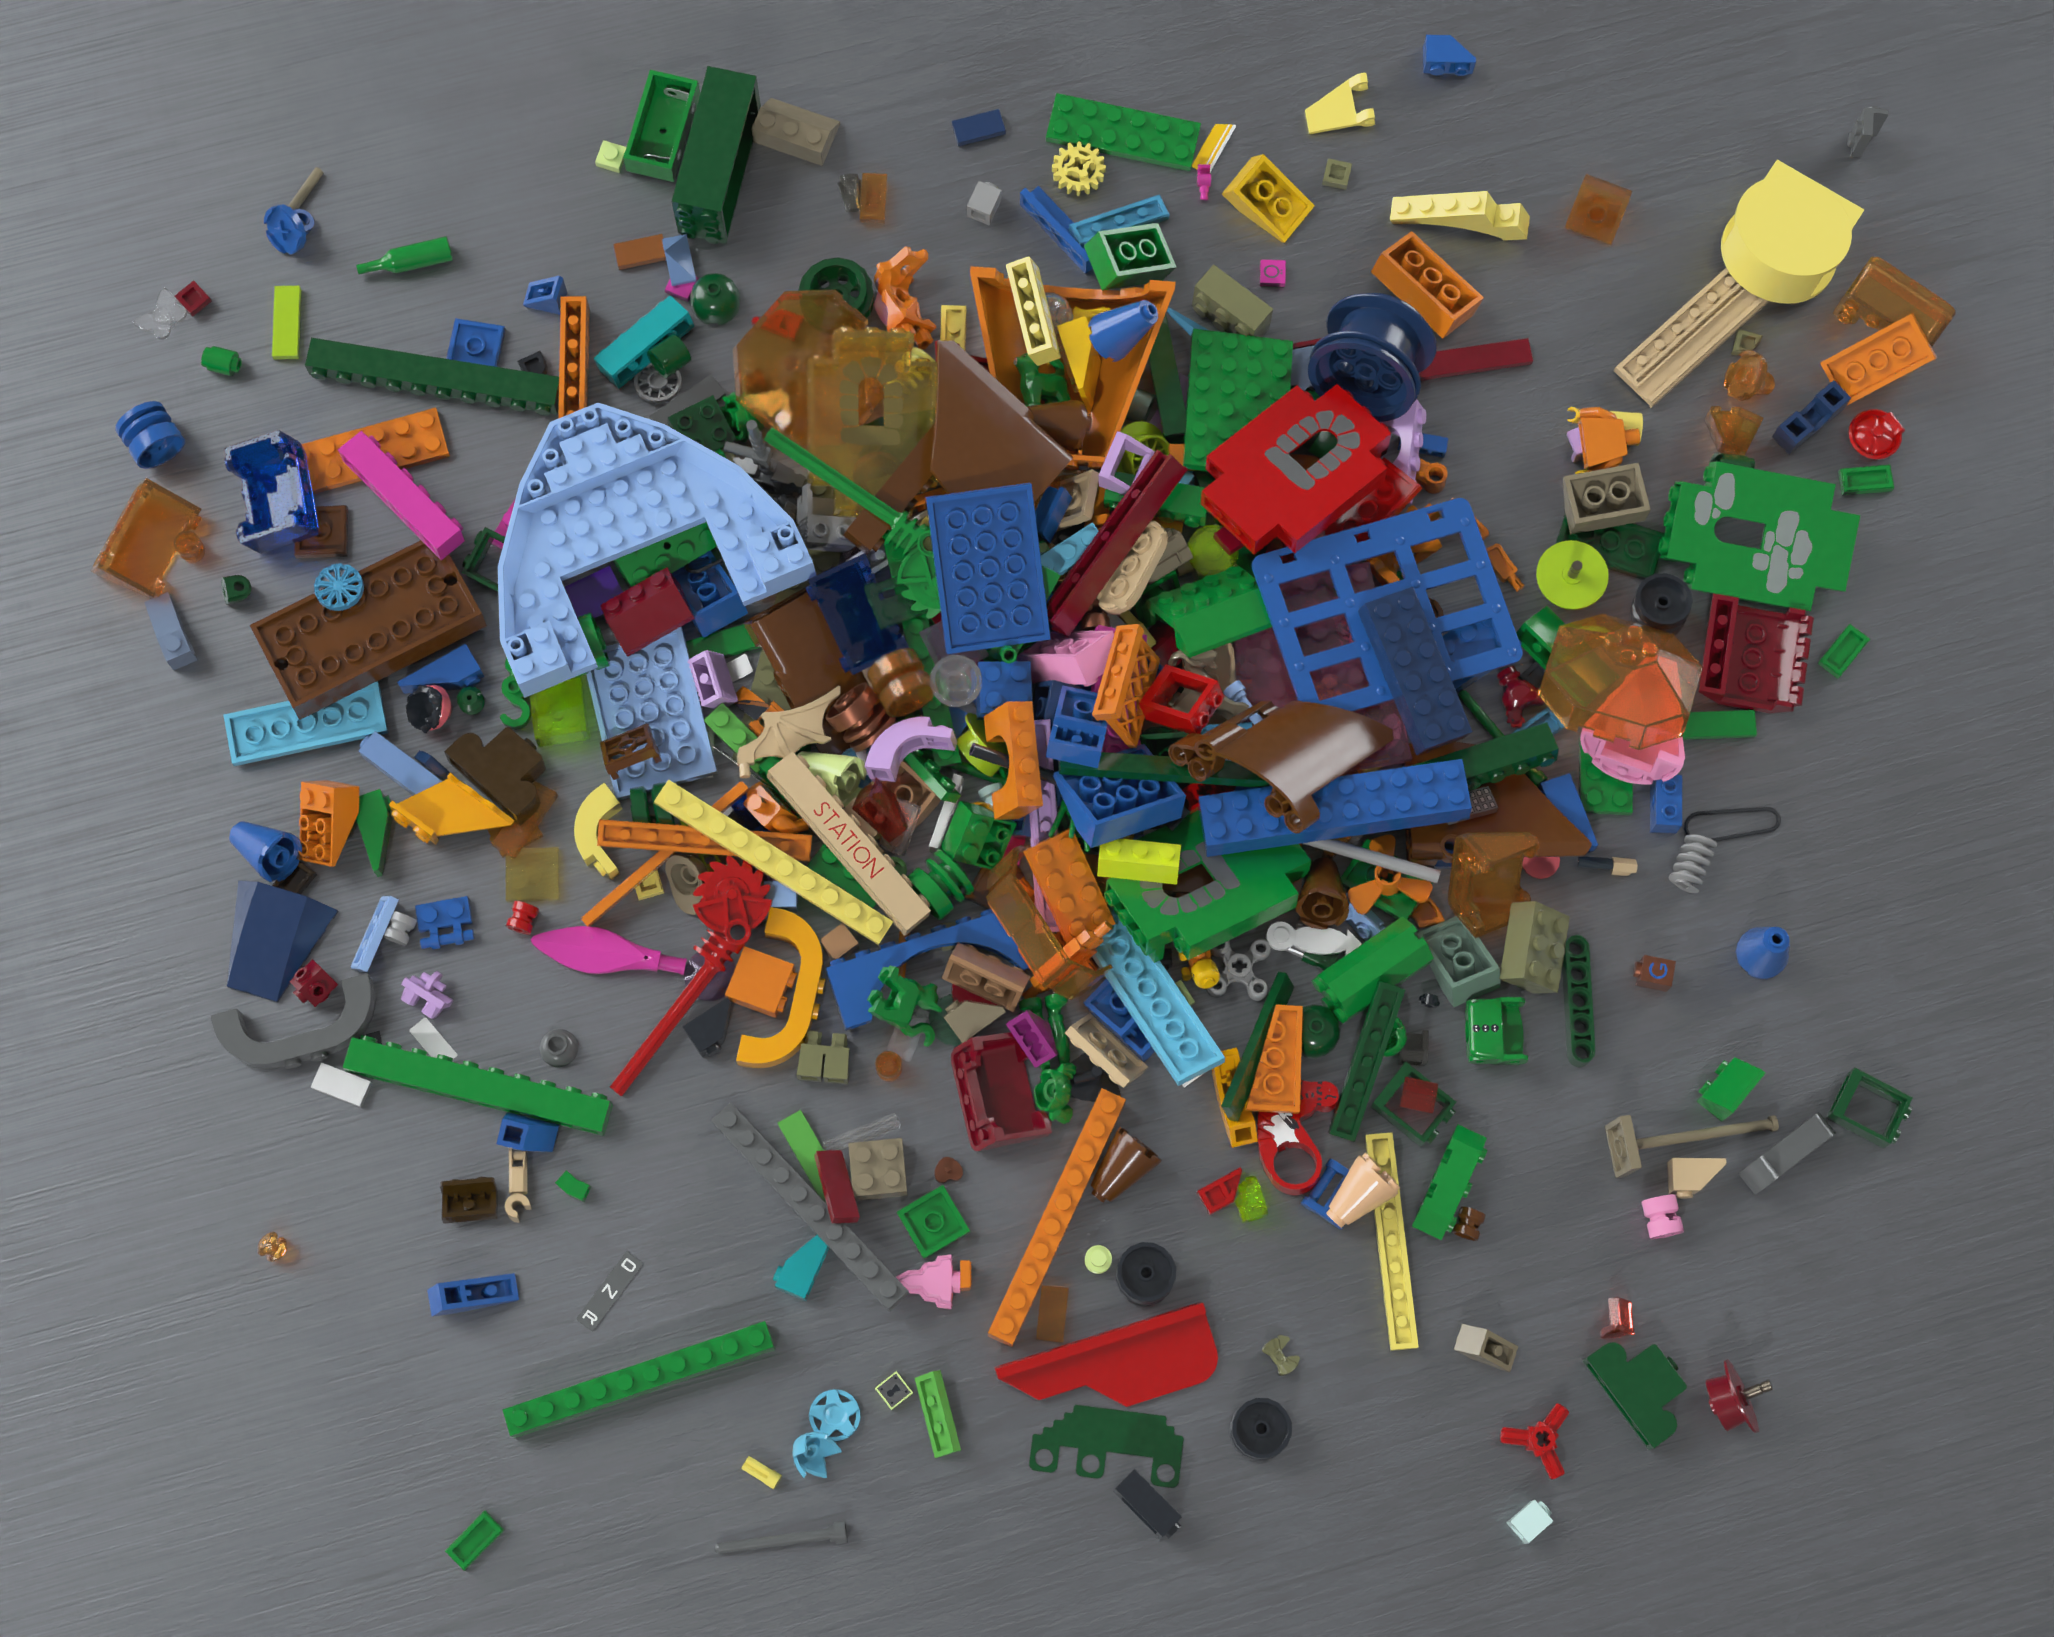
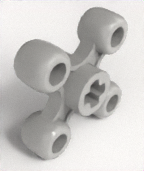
M1262 938L1254 940L1248 952L1244 954H1237L1232 951L1229 941L1222 944L1224 946L1223 949H1217L1216 947L1211 949L1213 956L1223 960L1225 970L1220 974V980L1218 981L1221 989L1207 988L1206 990L1209 995L1221 997L1225 994L1229 984L1241 982L1247 988V993L1252 1000L1260 1001L1267 996L1269 990L1267 983L1263 979H1258L1252 971L1254 963L1265 960L1270 955L1271 947L1267 940ZM1256 947H1263L1265 952H1258ZM1236 963L1242 964L1241 968L1243 969L1241 973L1235 972L1236 968L1233 967H1235ZM1258 986L1262 989V992L1256 993L1253 988Z

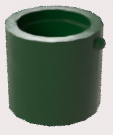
M674 334L647 352L650 363L663 378H668L691 362V355L687 347Z

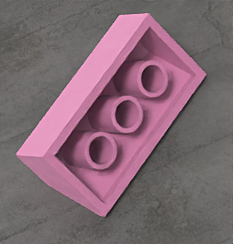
M1052 631L1050 633V640L1037 641L1018 654L1016 659L1017 661H1031L1032 684L1055 680L1072 685L1083 684L1084 686H1090L1096 683L1098 677L1104 673L1114 633L1113 631H1072L1069 637Z

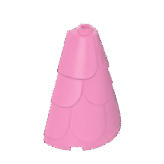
M1654 655L1648 656L1624 679L1623 684L1606 699V702L1585 721L1580 737L1581 746L1584 753H1589L1593 758L1592 763L1598 769L1618 780L1644 785L1652 784L1653 780L1661 779L1665 782L1679 773L1684 764L1685 752L1682 737L1683 724L1679 706L1681 696L1676 664Z

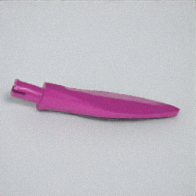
M567 927L540 933L531 938L532 945L548 957L570 969L588 974H608L628 970L657 972L658 969L684 975L687 960L686 958L661 954V951L637 945L614 932L599 927Z

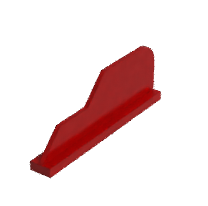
M1200 1301L995 1366L994 1369L998 1379L1037 1400L1086 1385L1128 1407L1206 1381L1216 1369L1218 1352L1207 1320L1204 1303Z

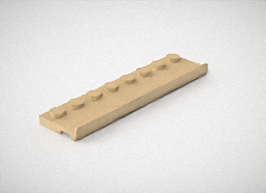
M1725 268L1615 367L1614 372L1652 408L1770 301L1757 297L1744 289L1732 277L1728 269Z

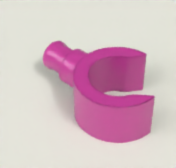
M1198 164L1197 184L1199 192H1201L1200 200H1208L1209 187H1211L1210 164Z

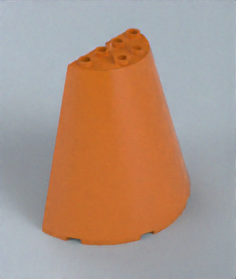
M970 266L971 281L989 372L1024 404L1020 390L1021 376L1013 362L1016 357L1027 353L1009 277L1008 279L1004 278V274L996 268ZM1150 280L1149 283L1144 285V289L1133 287L1124 288L1121 291L1043 285L1057 340L1061 338L1057 326L1073 320L1075 307L1083 310L1101 307L1115 309L1147 300L1153 303L1158 310L1157 322L1125 358L1114 362V359L1110 357L1105 359L1099 354L1101 365L1092 411L1087 413L1092 418V426L1089 431H1086L1081 450H1078V452L1066 450L1073 458L1066 465L1065 470L1078 471L1079 466H1088L1090 469L1102 468L1117 431H1121L1174 293L1176 282ZM1065 349L1061 350V358L1059 360L1064 365L1071 400L1082 401ZM1047 363L1039 366L1038 371L1039 373L1053 374L1055 373V368L1052 365L1048 367Z

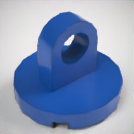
M284 204L275 205L269 208L264 216V224H267L268 228L266 235L279 252L295 254L304 248L306 235L313 228L314 219L305 210H293Z

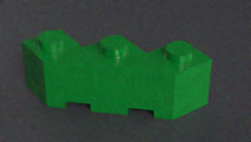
M1457 1124L1432 1177L1428 1191L1416 1213L1412 1227L1442 1240L1446 1231L1452 1232L1457 1218L1454 1217L1461 1198H1467L1472 1187V1183L1469 1180L1476 1164H1482L1488 1151L1484 1148L1486 1137Z

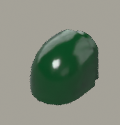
M233 575L223 577L221 580L222 593L226 605L244 601L250 595L251 583L246 577Z

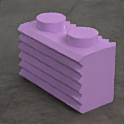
M706 650L688 660L689 668H691V673H693V682L696 683V691L699 692L698 696L700 697L701 706L716 709L721 703L728 707L738 701L724 654Z

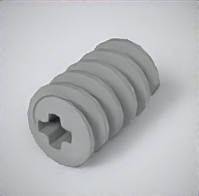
M1690 834L1684 838L1685 844L1680 848L1681 853L1676 858L1678 863L1673 865L1674 872L1670 873L1669 880L1686 892L1698 893L1699 890L1693 885H1701L1703 881L1697 875L1705 876L1707 873L1706 870L1701 868V865H1710V861L1705 859V856L1713 857L1714 852L1708 848H1716L1718 844L1708 837Z

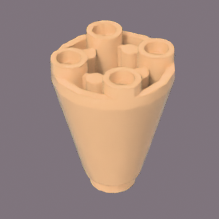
M1367 1153L1356 1158L1330 1203V1209L1326 1212L1341 1228L1345 1224L1353 1223L1394 1198L1400 1189V1186L1386 1171H1383L1381 1174L1379 1173L1381 1168Z

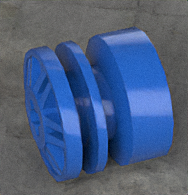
M157 401L144 402L133 407L118 420L115 431L122 439L124 445L129 447V453L136 464L144 469L154 468L168 462L185 445V438L177 426L171 422L172 418L166 412L164 406Z

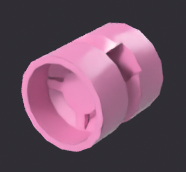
M1676 1194L1654 1197L1641 1202L1644 1216L1650 1219L1647 1223L1650 1239L1665 1238L1684 1232L1682 1219L1676 1215V1212L1679 1210Z

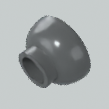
M554 1029L543 1036L540 1042V1054L547 1064L554 1067H563L575 1059L578 1053V1043L574 1035L569 1031Z

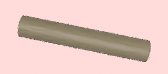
M314 168L288 205L293 210L299 209L324 174L320 168Z

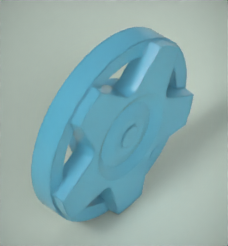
M833 1389L821 1393L815 1398L810 1407L809 1420L814 1432L828 1434V1437L834 1442L849 1438L857 1430L860 1423V1408L857 1401L852 1395L842 1390ZM839 1395L848 1398L850 1401L841 1402ZM826 1397L825 1405H817L821 1399ZM856 1413V1420L854 1425H852L849 1418ZM814 1418L821 1421L820 1429L816 1427ZM835 1430L844 1434L838 1437H831Z

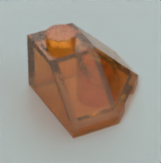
M1711 406L1704 420L1717 451L1725 454L1745 456L1764 418L1741 407H1732L1730 411H1721L1722 408L1720 406Z

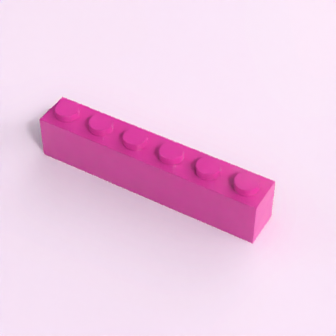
M360 431L338 449L343 462L440 560L444 559L465 541L461 532L463 527L455 518L450 520L445 515L447 512L438 501L433 503L429 499L430 494L422 485L417 487L412 482L414 479L405 468L400 470L396 466L397 461L389 452L384 454L380 450L381 445L372 435L368 438Z

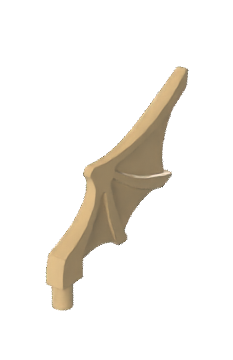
M840 686L804 706L786 711L762 713L761 717L764 720L763 732L757 739L738 749L737 765L739 766L740 778L750 777V766L754 765V760L768 756L784 758L792 751L796 753L805 745L813 743L825 744L831 741V737L826 736L824 732L823 718L829 704L839 697Z

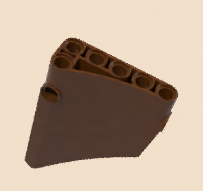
M1453 742L1417 756L1412 743H1403L1402 767H1409L1477 744ZM1513 774L1505 777L1500 782H1488L1477 788L1489 786L1498 806L1496 813L1450 825L1441 823L1405 829L1407 861L1426 867L1435 866L1438 860H1442L1445 863H1453L1458 858L1584 856L1592 846L1590 840L1551 803L1525 774ZM1453 844L1457 852L1453 854L1448 853L1444 845Z

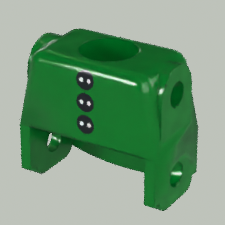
M1500 997L1466 1001L1464 1013L1466 1055L1469 1063L1520 1065L1527 1063L1528 1055L1522 1054L1524 1036L1519 1007H1523L1525 1004V998Z

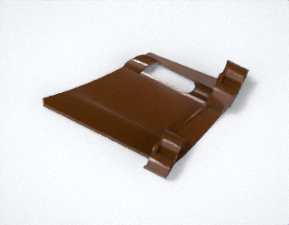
M1261 701L1204 734L1191 733L1172 744L1168 752L1171 760L1176 765L1184 766L1188 764L1190 775L1200 782L1220 771L1226 759L1257 774L1273 787L1271 794L1264 801L1267 812L1276 818L1283 815L1288 829L1291 832L1300 833L1320 818L1319 809L1311 795L1394 740L1393 729L1342 708L1303 701H1291L1281 708L1275 706L1272 701ZM1255 713L1265 718L1247 730L1238 726V724Z

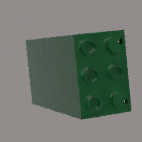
M707 66L671 201L678 234H686L688 239L697 237L713 244H718V242L727 244L753 145L751 129L761 107L757 76Z

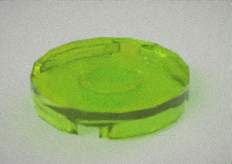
M1206 525L1198 529L1189 540L1188 547L1193 555V558L1189 561L1192 567L1200 574L1206 576L1215 575L1226 571L1227 568L1233 567L1236 564L1239 550L1229 556L1213 538L1214 533L1223 528L1222 526Z

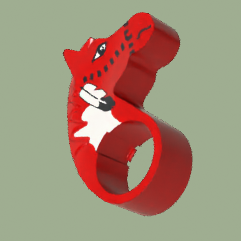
M1301 1079L1300 1112L1298 1114L1258 1112L1257 1146L1260 1161L1274 1187L1285 1194H1304L1310 1191L1320 1178L1322 1169L1320 1152L1301 1125V1122L1311 1118L1316 1111L1330 1112L1336 1108L1339 1092L1337 1087L1331 1082H1308ZM1285 1147H1288V1149H1302L1314 1160L1315 1173L1304 1183H1287L1275 1172L1273 1163L1277 1154L1286 1150Z

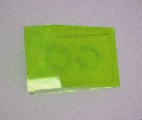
M582 676L573 677L530 695L534 738L538 747L590 739Z

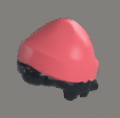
M419 685L417 690L407 697L406 714L408 722L415 729L422 730L425 734L429 730L432 731L442 727L451 716L452 702L446 690L440 686Z

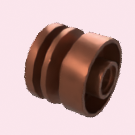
M861 683L842 695L825 717L837 732L847 729L843 739L846 743H850V747L854 752H860L871 746L886 729L893 725L896 719L891 710L887 711L888 708L885 703L875 705L878 695L867 683Z

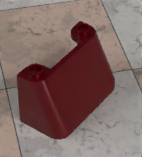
M1011 1032L971 1037L955 1047L951 1053V1064L969 1142L974 1151L998 1148L1045 1137L1052 1133V1123L1049 1116L1044 1111H1036L1024 1063L1028 1057Z

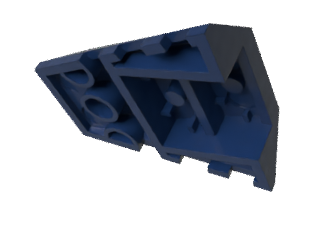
M238 880L227 987L278 1003L291 984L290 981L294 978L295 973L302 963L307 960L311 954L310 951L318 939H321L326 931V927L339 911L304 895L260 882Z

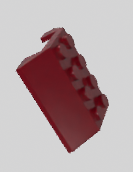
M1713 593L1698 692L1717 704L1769 714L1793 712L1794 707L1802 706L1804 688L1797 685L1805 684L1808 664L1800 662V660H1808L1811 639L1804 636L1812 635L1814 617L1807 616L1805 610L1791 607L1784 614L1738 605L1739 598Z

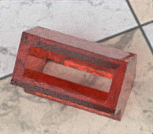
M1405 1077L1399 1106L1433 1114L1438 1083Z

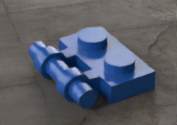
M468 896L415 905L419 932L430 931V937L420 939L422 949L432 947L435 950L440 949L442 945L453 943L462 945L465 944V941L475 939L473 929L463 931L462 925L473 924ZM451 927L454 929V933L439 935L440 929Z

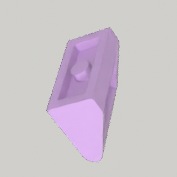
M1117 431L1098 475L1099 487L1125 495L1130 486L1114 477L1125 450L1144 456L1134 481L1155 451L1129 435Z

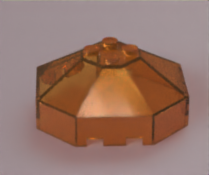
M836 290L784 291L732 349L736 401L768 430L771 427L775 428L804 449L841 447L846 443L840 438L841 430L843 428H857L863 425L874 412V408L884 398L883 386L886 383L881 384L877 380L885 366L884 343L866 327L868 319L855 307L852 308L842 299L843 296ZM871 357L881 360V366L875 379L866 377L861 364L862 358ZM852 361L859 364L865 376V379L860 384L850 381L843 375V369ZM846 380L858 385V395L840 394L841 381ZM840 397H858V410L840 409ZM841 411L858 412V425L844 426L840 418Z
M1602 613L1559 626L1538 695L1566 729L1577 732L1579 727L1593 730V737L1613 743L1615 737L1631 741L1630 748L1642 750L1683 737L1703 667L1673 633Z

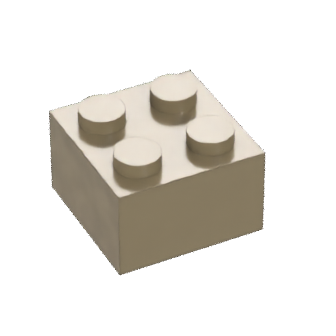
M902 1138L848 1143L852 1189L855 1201L908 1196Z

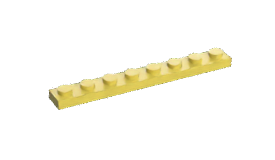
M1393 1132L1365 1135L1367 1154L1381 1168L1379 1173L1381 1174L1383 1171H1386L1399 1185ZM1398 1190V1194L1394 1198L1374 1209L1390 1351L1418 1348L1400 1190Z

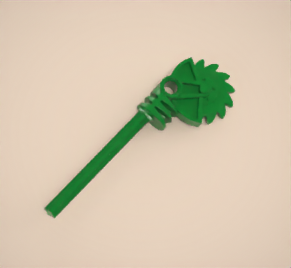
M771 427L764 441L891 526L892 530L884 544L888 546L893 541L896 543L894 551L902 547L905 549L903 557L906 555L898 571L897 584H904L909 590L903 591L901 595L909 600L916 601L911 606V610L922 611L928 609L926 618L935 617L940 612L934 557L933 551H928L924 546L925 539L931 536L930 527L925 523L918 526L917 518L912 521L908 519L909 512L901 513L896 511Z

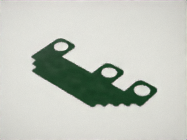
M1075 1405L1072 1413H1064L1063 1420H1054L1053 1427L1051 1428L1044 1427L1043 1434L1032 1435L1029 1466L1034 1471L1052 1473L1056 1471L1058 1466L1060 1446L1078 1448L1076 1473L1081 1477L1098 1479L1104 1474L1106 1452L1152 1457V1484L1160 1487L1175 1488L1179 1484L1184 1438L1174 1434L1175 1428L1173 1426L1166 1425V1416ZM1041 1449H1047L1053 1455V1461L1047 1467L1039 1466L1036 1463V1453ZM1087 1455H1094L1099 1460V1468L1093 1473L1086 1472L1082 1467V1460ZM1163 1464H1168L1174 1469V1477L1169 1482H1162L1157 1477V1469Z

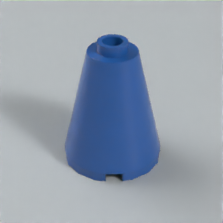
M1142 300L1099 313L1092 317L1088 323V328L1091 326L1092 334L1089 335L1090 341L1105 359L1110 357L1114 359V362L1125 358L1157 322L1158 310L1153 303Z
M245 821L237 823L230 831V843L257 873L268 882L273 880L280 882L286 879L299 864L300 860L297 859L298 851L302 852V845L300 840L292 833Z
M1755 927L1748 930L1737 943L1736 956L1739 965L1752 977L1759 979L1773 978L1781 973L1788 963L1789 935L1780 927Z

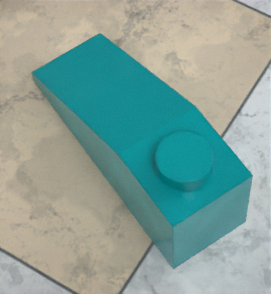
M818 1235L814 1236L788 1258L783 1267L778 1266L773 1277V1281H776V1289L807 1301L829 1250V1247Z

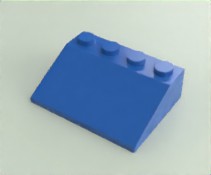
M1145 744L1138 745L1137 748H1129L1117 752L1153 755ZM1059 771L1055 772L1053 776L1077 831L1090 848L1181 818L1186 798L1185 793L1176 782L1059 774Z

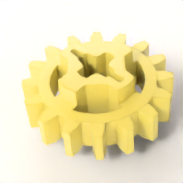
M1078 141L1077 147H1073L1071 143H1068V150L1060 148V156L1054 155L1055 164H1052L1053 180L1059 181V189L1066 186L1067 194L1075 190L1076 195L1080 196L1081 191L1084 190L1088 195L1090 194V187L1097 190L1098 182L1104 181L1103 174L1106 171V165H1103L1104 156L1098 157V148L1091 151V144L1089 143L1085 147H1082L1080 141ZM1093 170H1095L1092 177L1088 178V176L1093 173Z

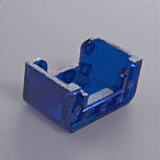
M277 430L225 448V466L229 472L242 479L243 488L241 494L246 503V521L240 522L236 530V536L240 544L262 554L318 535L319 528L307 457L302 444L298 440Z

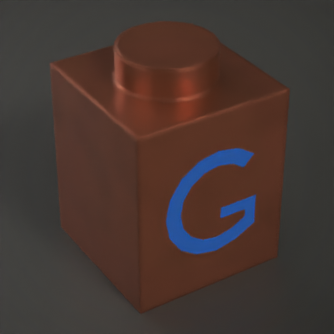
M1644 955L1634 965L1633 977L1637 978L1635 986L1667 992L1672 987L1676 961Z

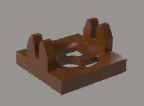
M647 723L600 742L605 768L613 780L619 779V770L653 757L656 763L662 761L661 754L653 738L652 730ZM632 744L630 747L622 749L624 746ZM646 744L645 748L633 752L638 746ZM618 754H625V756H622L615 760L612 758L613 756H616Z

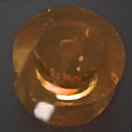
M269 1232L260 1239L257 1253L260 1256L266 1255V1259L269 1262H274L281 1259L286 1253L287 1241L283 1237L278 1238L276 1232Z

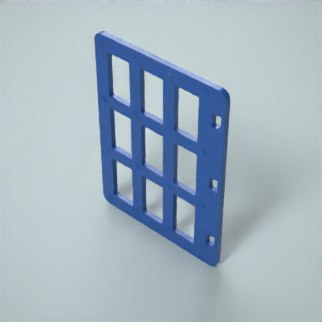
M1464 498L1453 499L1313 539L1294 553L1295 561L1283 564L1280 556L1294 553L1288 547L1258 555L1252 561V570L1298 701L1324 704L1354 712L1394 700L1358 610L1367 602L1413 587L1452 682L1517 663L1522 658L1523 651L1470 503ZM1441 510L1442 519L1431 522L1428 514ZM1368 532L1369 540L1357 543L1354 535ZM1459 533L1469 561L1420 574L1411 546ZM1394 552L1404 579L1354 593L1345 566ZM1329 570L1338 599L1289 613L1279 585ZM1475 576L1484 604L1436 618L1426 590ZM1344 614L1354 642L1304 657L1294 628ZM1490 619L1500 647L1451 662L1442 633ZM1360 658L1369 686L1319 701L1310 672Z

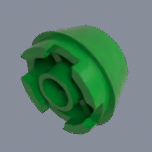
M732 392L729 396L723 397L725 406H720V409L734 433L736 441L746 442L749 440L746 424L750 420L756 421L759 431H763L765 411L756 395Z

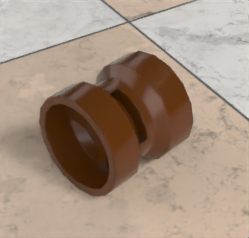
M1461 1206L1458 1212L1459 1223L1455 1224L1452 1233L1467 1240L1478 1241L1480 1236L1478 1228L1484 1223L1486 1214L1473 1208Z

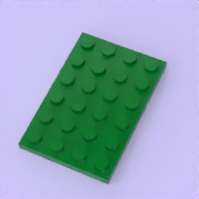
M1193 328L1191 333L1183 466L1187 469L1207 471V455L1290 391L1293 341Z

